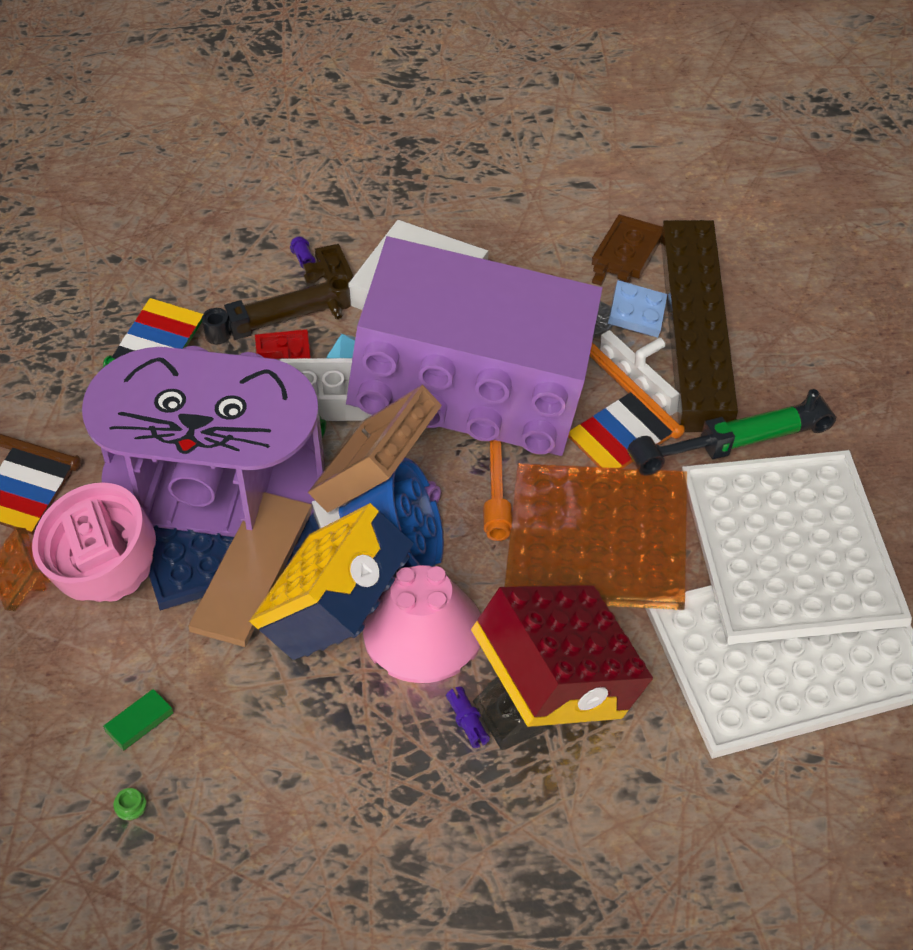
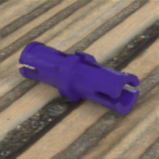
M455 687L458 692L457 696L454 690L451 689L447 692L446 698L456 714L455 719L458 726L463 727L472 748L480 747L477 741L479 739L484 746L488 743L490 737L479 720L480 713L478 709L472 707L463 687Z

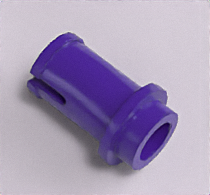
M301 236L292 239L290 250L296 255L300 266L304 269V264L309 262L315 263L316 259L309 249L308 240Z

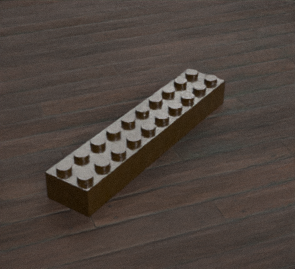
M663 220L661 249L667 294L666 301L675 390L680 394L677 410L678 424L685 427V432H702L705 421L723 417L725 422L737 419L738 413L714 220Z

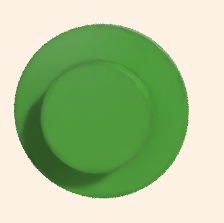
M126 788L120 791L113 804L116 815L123 820H134L140 817L147 806L143 793L134 788Z

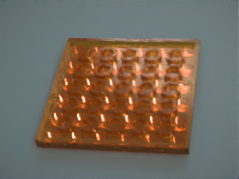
M518 464L504 587L594 585L607 606L684 610L687 471L659 470L652 475L644 476L641 475L638 469Z

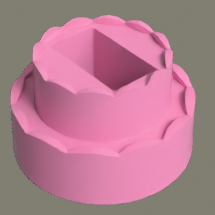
M92 483L66 493L48 508L36 527L32 551L39 569L67 596L81 601L112 602L135 592L141 582L148 577L153 560L152 555L156 544V535L150 519L130 491L112 483Z

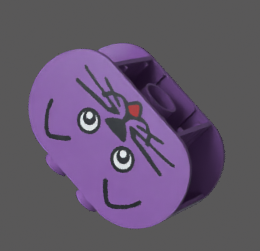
M188 346L184 349L150 347L127 353L110 362L92 379L84 395L82 404L83 421L91 439L101 447L105 461L102 471V483L116 484L130 491L147 514L153 527L158 525L159 528H177V530L182 531L190 529L198 533L215 535L220 533L223 536L235 537L242 521H245L247 530H253L264 492L312 504V501H315L308 491L325 470L317 396L307 377L295 367L285 362L264 358L252 352L233 355L208 352L197 346Z

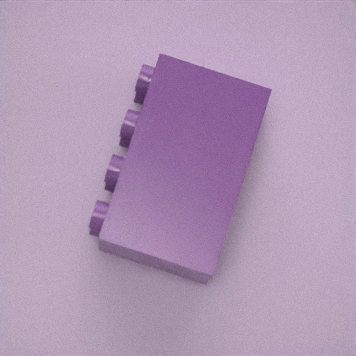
M386 236L357 325L346 405L359 407L362 411L373 415L423 384L442 405L426 428L442 427L467 433L480 441L496 440L524 447L527 451L534 454L551 453L562 456L585 381L603 287Z

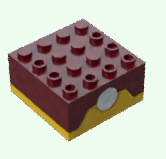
M594 585L499 587L471 629L527 727L622 719L653 680V676L646 667L645 662L636 652L629 637L625 635L614 614L609 610Z

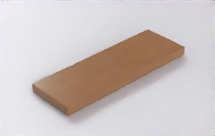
M266 492L263 493L253 530H247L245 521H242L188 625L189 632L246 647L255 629V626L249 620L281 576L311 515L312 504Z

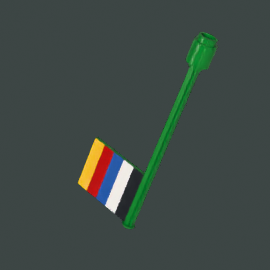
M149 298L113 356L109 355L104 359L103 367L120 356L144 348L170 347L184 349L188 346L201 325L204 314ZM319 415L323 438L326 431V420L321 419Z

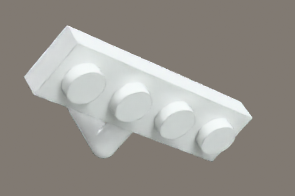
M610 330L601 335L600 350L670 416L676 413L680 394L645 363L646 357L665 347L663 339L658 338L634 353Z

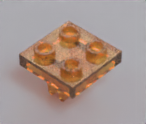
M21 527L14 528L0 549V599L4 609L7 611H16L29 591H45L46 586L44 583L51 582L37 566L26 528Z

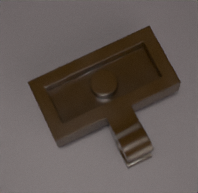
M339 244L315 248L317 262H309L303 265L306 272L304 279L307 284L317 282L322 276H324L327 282L331 275L337 273L347 274L351 278L354 277Z

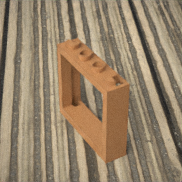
M422 384L366 418L352 433L308 493L328 513L388 480L442 405ZM364 428L369 433V435L366 436L362 432V429Z

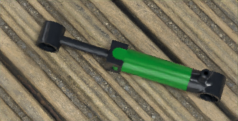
M810 389L806 399L801 404L725 422L723 417L707 420L704 423L700 437L664 446L655 444L650 436H641L629 444L627 452L641 475L647 476L658 472L664 466V457L704 447L712 460L730 455L731 449L807 430H812L814 433L825 432L834 425L836 416L823 397L819 395V391Z

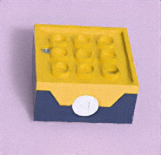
M369 503L309 534L249 622L292 660L303 656L308 657L317 650L323 651L328 646L335 643L338 645L347 638H355L365 628L364 620L379 606V597L382 592L389 589L394 583L395 578L393 575L397 569H400L410 557L408 552L414 543Z

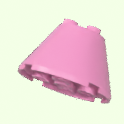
M420 565L399 569L394 583L389 589L382 592L379 597L380 604L377 609L364 620V644L370 658L374 663H378L386 669L389 675L407 682L431 683L450 678L458 674L460 668L471 659L473 660L481 647L471 631L481 615L477 606L446 575L444 569L438 566Z

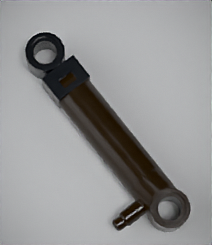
M337 273L331 275L327 282L245 305H243L242 300L225 304V310L222 308L208 309L202 316L205 339L211 344H223L230 339L231 334L234 340L252 336L251 330L328 308L335 319L339 320L343 316L341 310L351 306L349 282L352 278L347 274Z

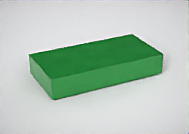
M152 689L103 725L105 732L124 751L171 716L173 709Z

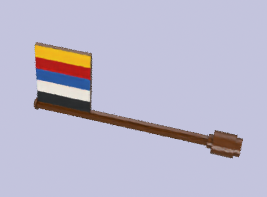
M0 434V447L10 450L0 466V524L33 535L40 519L53 503L71 471H77L80 468L81 458L78 455L74 457Z

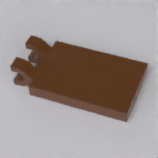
M619 214L592 257L593 271L596 272L592 283L602 286L607 272L616 274L617 279H620L619 281L630 283L632 277L640 279L661 242L663 227Z

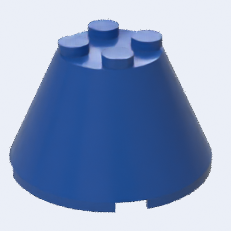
M404 458L388 480L355 497L339 508V516L342 518L371 503L414 544L408 552L410 556L408 561L401 568L420 565L434 567L442 562L444 539L436 500L430 501L425 488L430 484L419 466L411 459Z

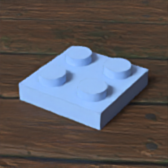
M617 280L608 324L658 338L662 327L667 294Z

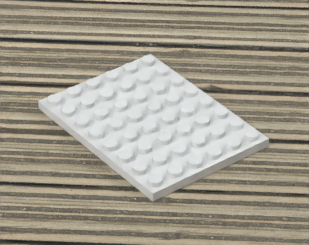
M849 450L682 467L685 489L727 645L911 625L912 617Z
M712 585L646 602L645 609L712 759L913 704V628L911 625L727 645Z

